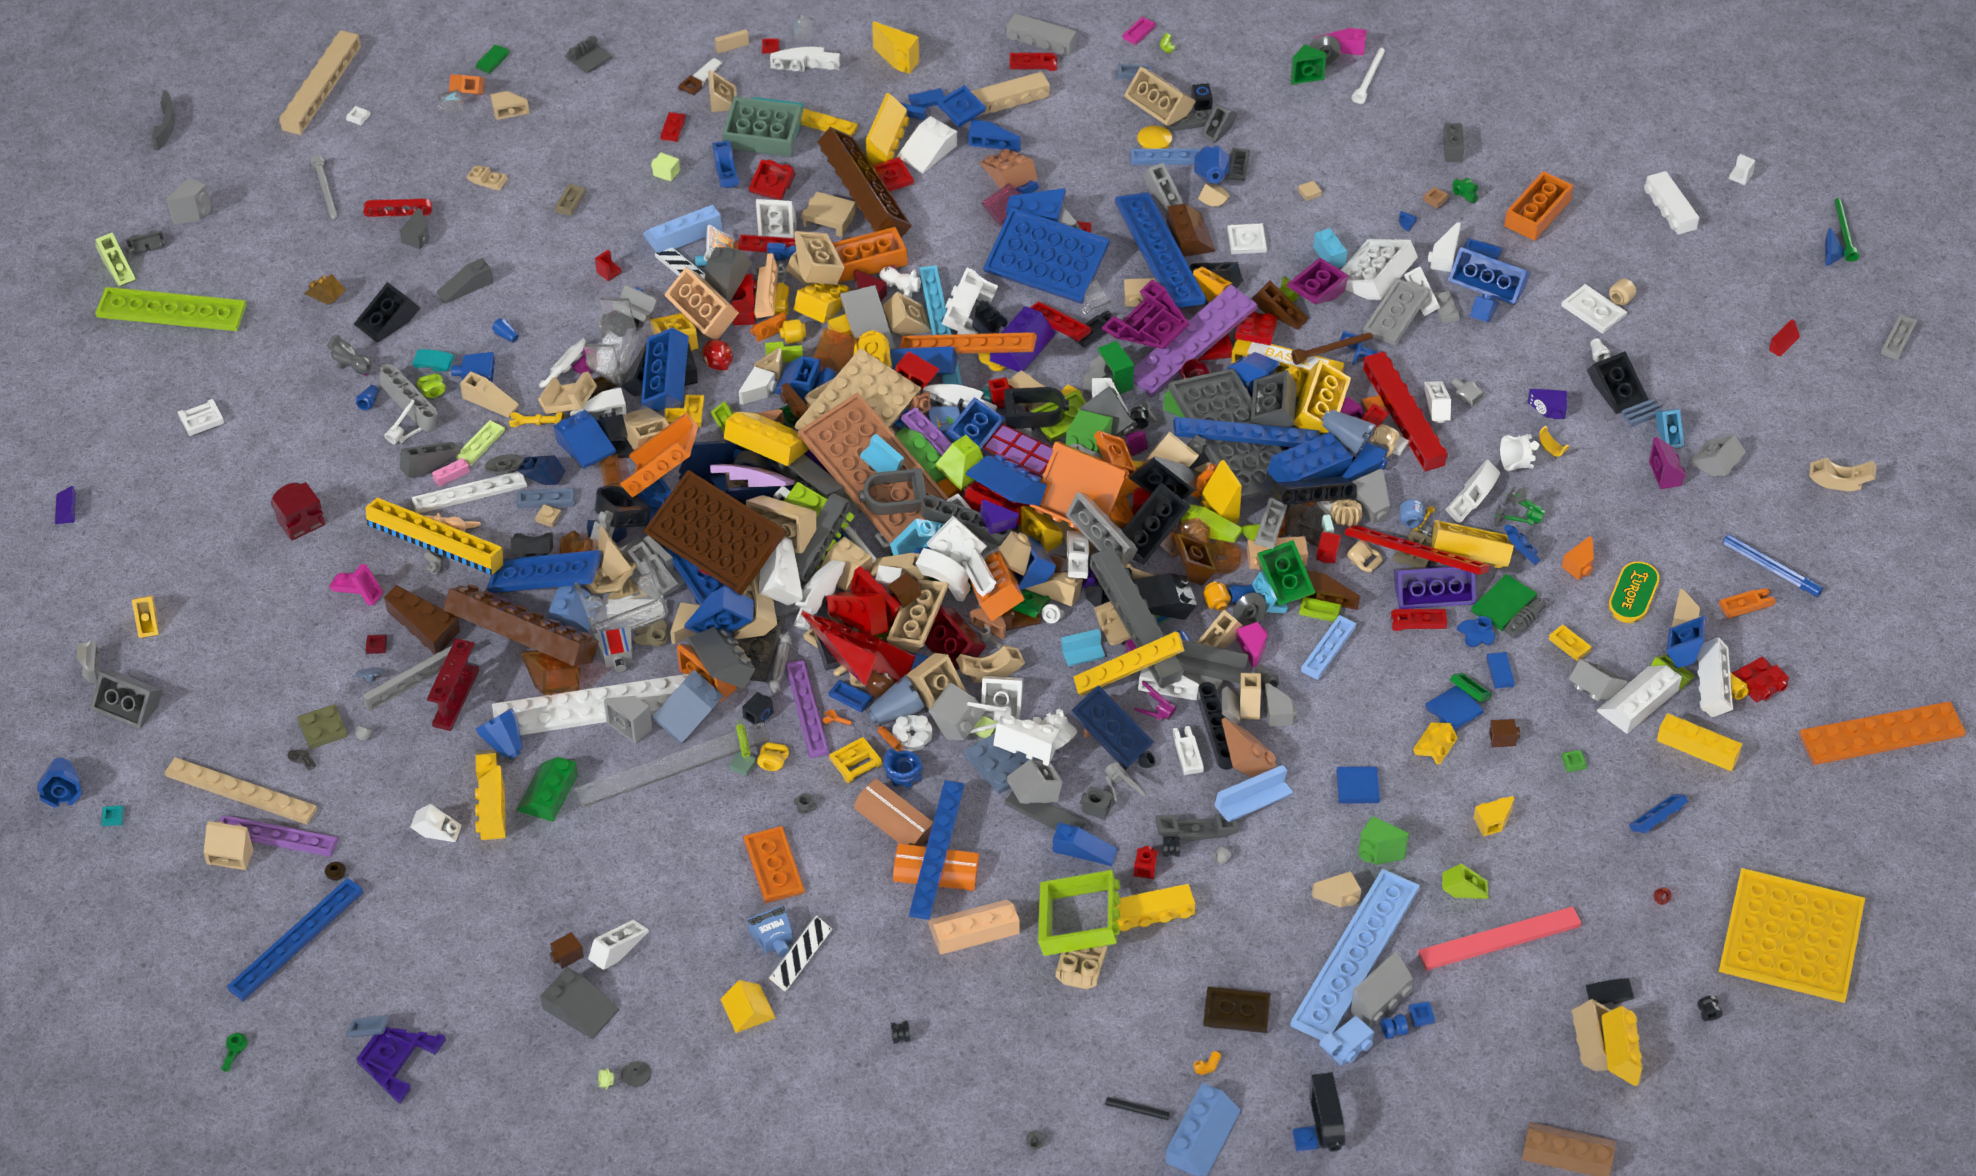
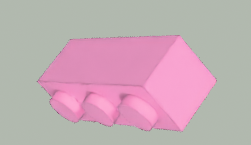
M462 458L432 472L433 480L440 487L470 473L468 463Z

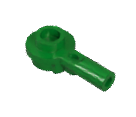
M234 1033L226 1039L228 1053L221 1070L229 1072L235 1056L240 1054L247 1046V1038L244 1034Z

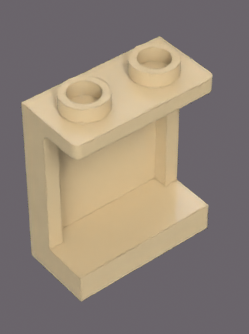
M816 191L813 198H810L808 207L802 212L803 226L807 227L810 222L836 229V236L843 237L856 215V202Z
M583 372L576 383L561 385L557 377H553L538 398V401L546 414L582 409L597 385L589 372Z

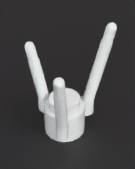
M414 400L409 403L395 424L384 434L388 442L394 445L397 442L402 444L406 439L422 430L419 427L403 436L404 430L399 426L415 403Z
M967 703L968 706L993 712V721L998 722L1000 716H1011L1010 707ZM997 723L972 729L970 733L996 728Z

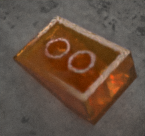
M537 650L521 652V657L535 688L543 695L549 696L557 692L566 693L580 689V667L578 665L572 666Z

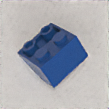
M1253 352L1238 359L1228 366L1227 370L1234 368L1244 387H1248L1254 383L1255 379L1266 377L1276 372L1275 368L1280 364L1274 359Z
M801 356L785 365L775 389V394L780 395L781 385L788 383L797 395L805 400V396L815 389L819 372H821L820 359Z

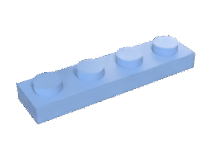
M1339 615L1301 667V672L1319 680L1355 630L1356 623Z

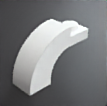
M923 548L916 562L922 575L933 577L941 582H947L949 584L948 588L955 599L963 602L971 587L968 582L970 577L966 570L951 558L939 552Z

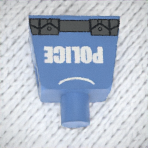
M784 905L747 919L749 933L765 953L776 950L780 957L788 953L789 948L787 945L793 943Z

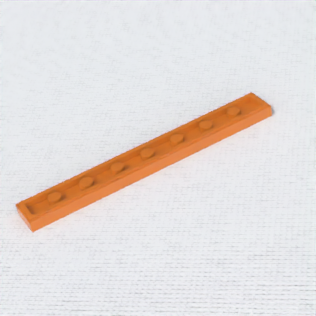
M1035 332L902 336L899 349L953 346L957 354L1033 352L1037 335Z

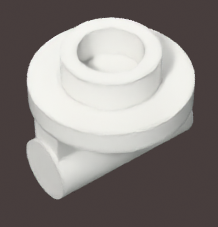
M1048 604L1042 609V617L1048 623H1055L1060 618L1062 619L1064 611L1060 610L1055 604Z

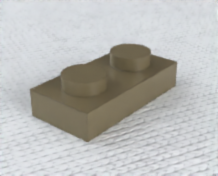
M569 184L557 202L555 212L572 216L586 194L585 188Z

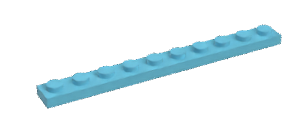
M937 265L919 267V275L932 335H952L950 327L942 324L947 311ZM958 362L954 374L941 375L942 384L962 386Z

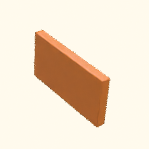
M783 826L743 836L765 904L805 893Z

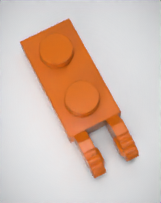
M1768 588L1721 599L1719 606L1727 619L1773 606L1776 600L1772 596L1768 598L1767 596L1770 595V591Z

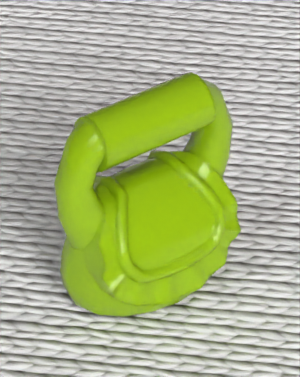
M437 373L420 377L416 383V386L426 398L439 397L446 389L443 377Z

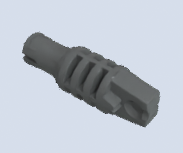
M1538 597L1530 606H1524L1511 619L1505 628V632L1513 638L1523 632L1537 619V614L1546 607V602L1543 600L1539 603L1542 598Z

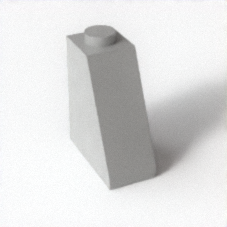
M1379 469L1352 481L1357 486V492L1352 497V500L1361 504L1362 512L1372 524L1385 521L1389 517L1390 510L1384 473L1382 469Z

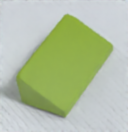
M725 401L710 412L723 434L725 432L726 419L735 413L731 405Z
M1665 654L1655 657L1651 666L1667 665L1682 676L1679 690L1695 677L1693 673L1684 667L1677 668L1672 659Z

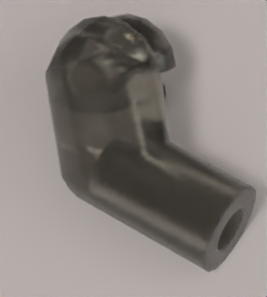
M292 749L287 754L289 760L294 763L304 764L307 770L316 767L315 762L305 750Z

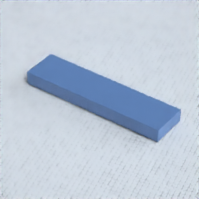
M1131 149V165H1158L1164 163V165H1194V156L1201 149Z

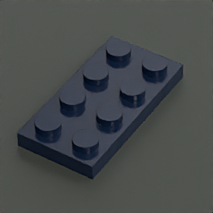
M1099 685L1069 712L1125 770L1154 743Z

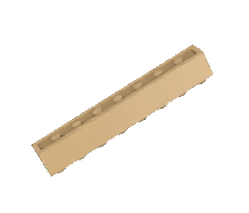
M340 30L337 36L333 38V42L326 48L322 58L318 60L315 68L311 70L308 78L304 80L302 87L296 92L293 100L288 103L284 113L280 115L279 122L283 131L299 135L303 133L360 49L361 44L358 34Z

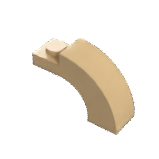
M1827 457L1810 463L1809 477L1825 488L1856 491L1862 489V483L1875 480L1877 465L1874 461H1870L1853 467H1842L1834 464Z
M1003 645L999 651L987 657L976 658L960 654L956 659L962 674L970 675L974 683H982L984 676L1007 677L1025 664L1019 649Z

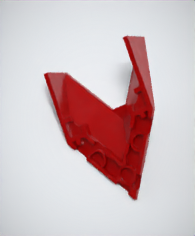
M802 610L801 615L838 663L865 686H867L873 670H876L879 675H884L887 672L895 680V683L911 671L916 656L863 631L860 633L853 630L850 631L851 628L849 626L823 617L814 616Z

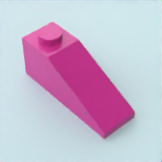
M1347 28L1324 34L1333 36L1338 40L1341 46L1340 53L1364 56L1367 30Z

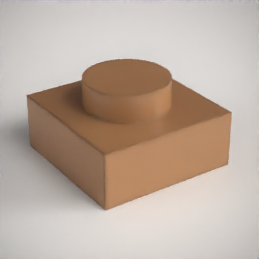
M1433 187L1423 196V201L1436 209L1448 200V194L1436 187Z

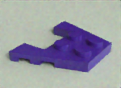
M386 1027L383 1034L373 1035L357 1057V1063L397 1103L401 1104L411 1090L409 1084L394 1078L416 1047L436 1055L446 1041V1038L442 1034L433 1036L427 1035V1032L410 1033L404 1029Z

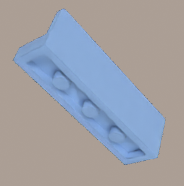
M1281 765L1218 792L1214 806L1230 822L1292 795L1293 791L1284 782L1287 769Z

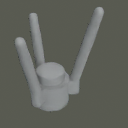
M1114 762L1106 767L1105 772L1108 776L1105 777V780L1108 783L1110 793H1113L1114 803L1118 801L1113 782L1118 784L1124 780L1142 796L1146 795L1127 775L1119 763Z

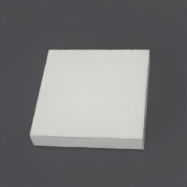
M1263 223L1227 225L1231 254L1267 252Z

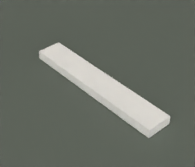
M516 471L411 498L415 512L420 514L525 488L527 484L524 475Z

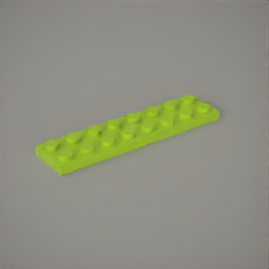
M105 287L95 314L97 318L238 331L247 304L246 300Z

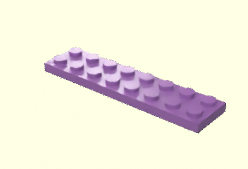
M1230 285L1188 321L1189 326L1165 349H1154L1134 366L1133 383L1152 398L1181 374L1182 365L1187 360L1200 358L1257 309V304L1233 285Z

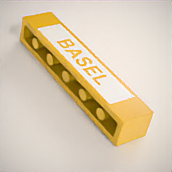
M1237 339L1232 350V363L1253 352L1278 361L1280 365L1275 368L1276 372L1273 374L1283 372L1290 366H1296L1306 379L1309 370L1320 359L1343 373L1344 363L1320 356L1308 357L1304 363L1295 365L1291 357L1292 349L1273 344L1269 346Z

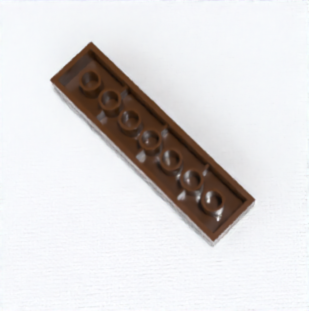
M829 127L817 143L821 147V152L827 156L828 163L834 167L836 175L842 179V184L849 190V195L857 202L856 206L864 213V218L872 225L871 229L876 232L896 227L902 238L912 225L855 138Z
M458 585L456 588H449L443 608L444 611L572 666L593 663L599 644L598 640L593 639V635L584 632L581 634L572 626L560 625L558 620H548L539 612H529L527 607L522 605L515 606L511 604L510 600L505 598H496L494 593L482 592L475 585Z

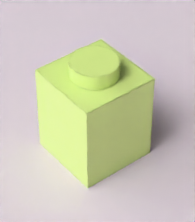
M660 153L652 161L653 175L672 182L680 172L678 158Z

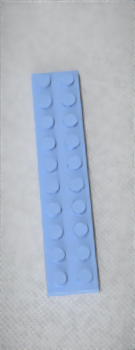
M1384 869L1381 870L1291 1020V1027L1319 1040H1322L1328 1033L1333 1034L1338 1029L1352 1005L1353 990L1369 976L1418 893L1420 885Z

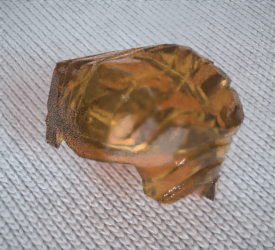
M1200 518L1184 520L1181 523V535L1205 542L1207 547H1209L1210 527L1201 521Z

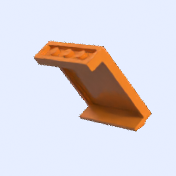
M685 413L630 453L629 457L637 466L635 472L622 481L620 485L632 498L690 457L698 429L695 421Z
M1059 441L1055 442L1052 448L1053 453L1041 480L1047 484L1040 506L1030 505L1034 508L1033 511L1042 515L1044 513L1050 514L1051 519L1058 522L1064 520L1069 522L1068 526L1078 529L1066 516V513L1075 495L1081 492L1094 500L1099 508L1110 517L1128 470Z

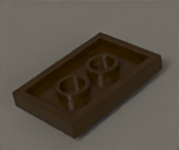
M1207 986L1203 1027L1267 1033L1271 993Z

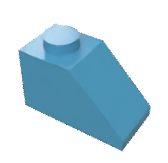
M1680 409L1655 411L1657 429L1661 439L1673 446V448L1685 447Z

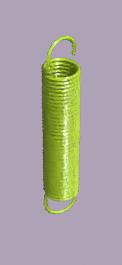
M738 721L736 729L741 753L745 759L751 753L745 725L742 723L739 725Z

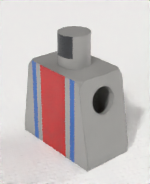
M631 626L594 633V638L599 641L597 650L605 667L614 666L616 672H624L626 664L633 662Z

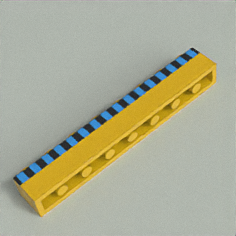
M378 497L365 507L367 525L490 575H493L503 566L501 546Z

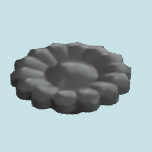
M630 1062L622 1070L621 1078L628 1086H643L651 1078V1070L644 1062Z

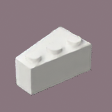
M786 537L781 540L760 569L759 594L785 605H791L803 600L793 543L791 539Z

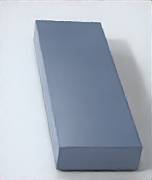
M575 489L518 491L517 508H541L543 505L550 507L575 506Z

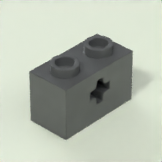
M1444 123L1443 146L1445 162H1463L1465 147L1462 123Z

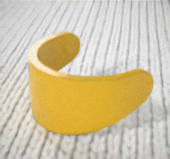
M1547 426L1540 430V443L1550 454L1559 457L1569 450L1570 446L1568 444L1563 447L1552 438Z

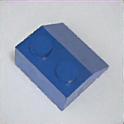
M1705 615L1669 628L1666 651L1677 668L1689 666L1696 661L1704 642Z

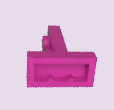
M360 564L353 574L339 572L329 585L330 589L335 592L361 594L365 602L371 606L383 594V590L366 564Z

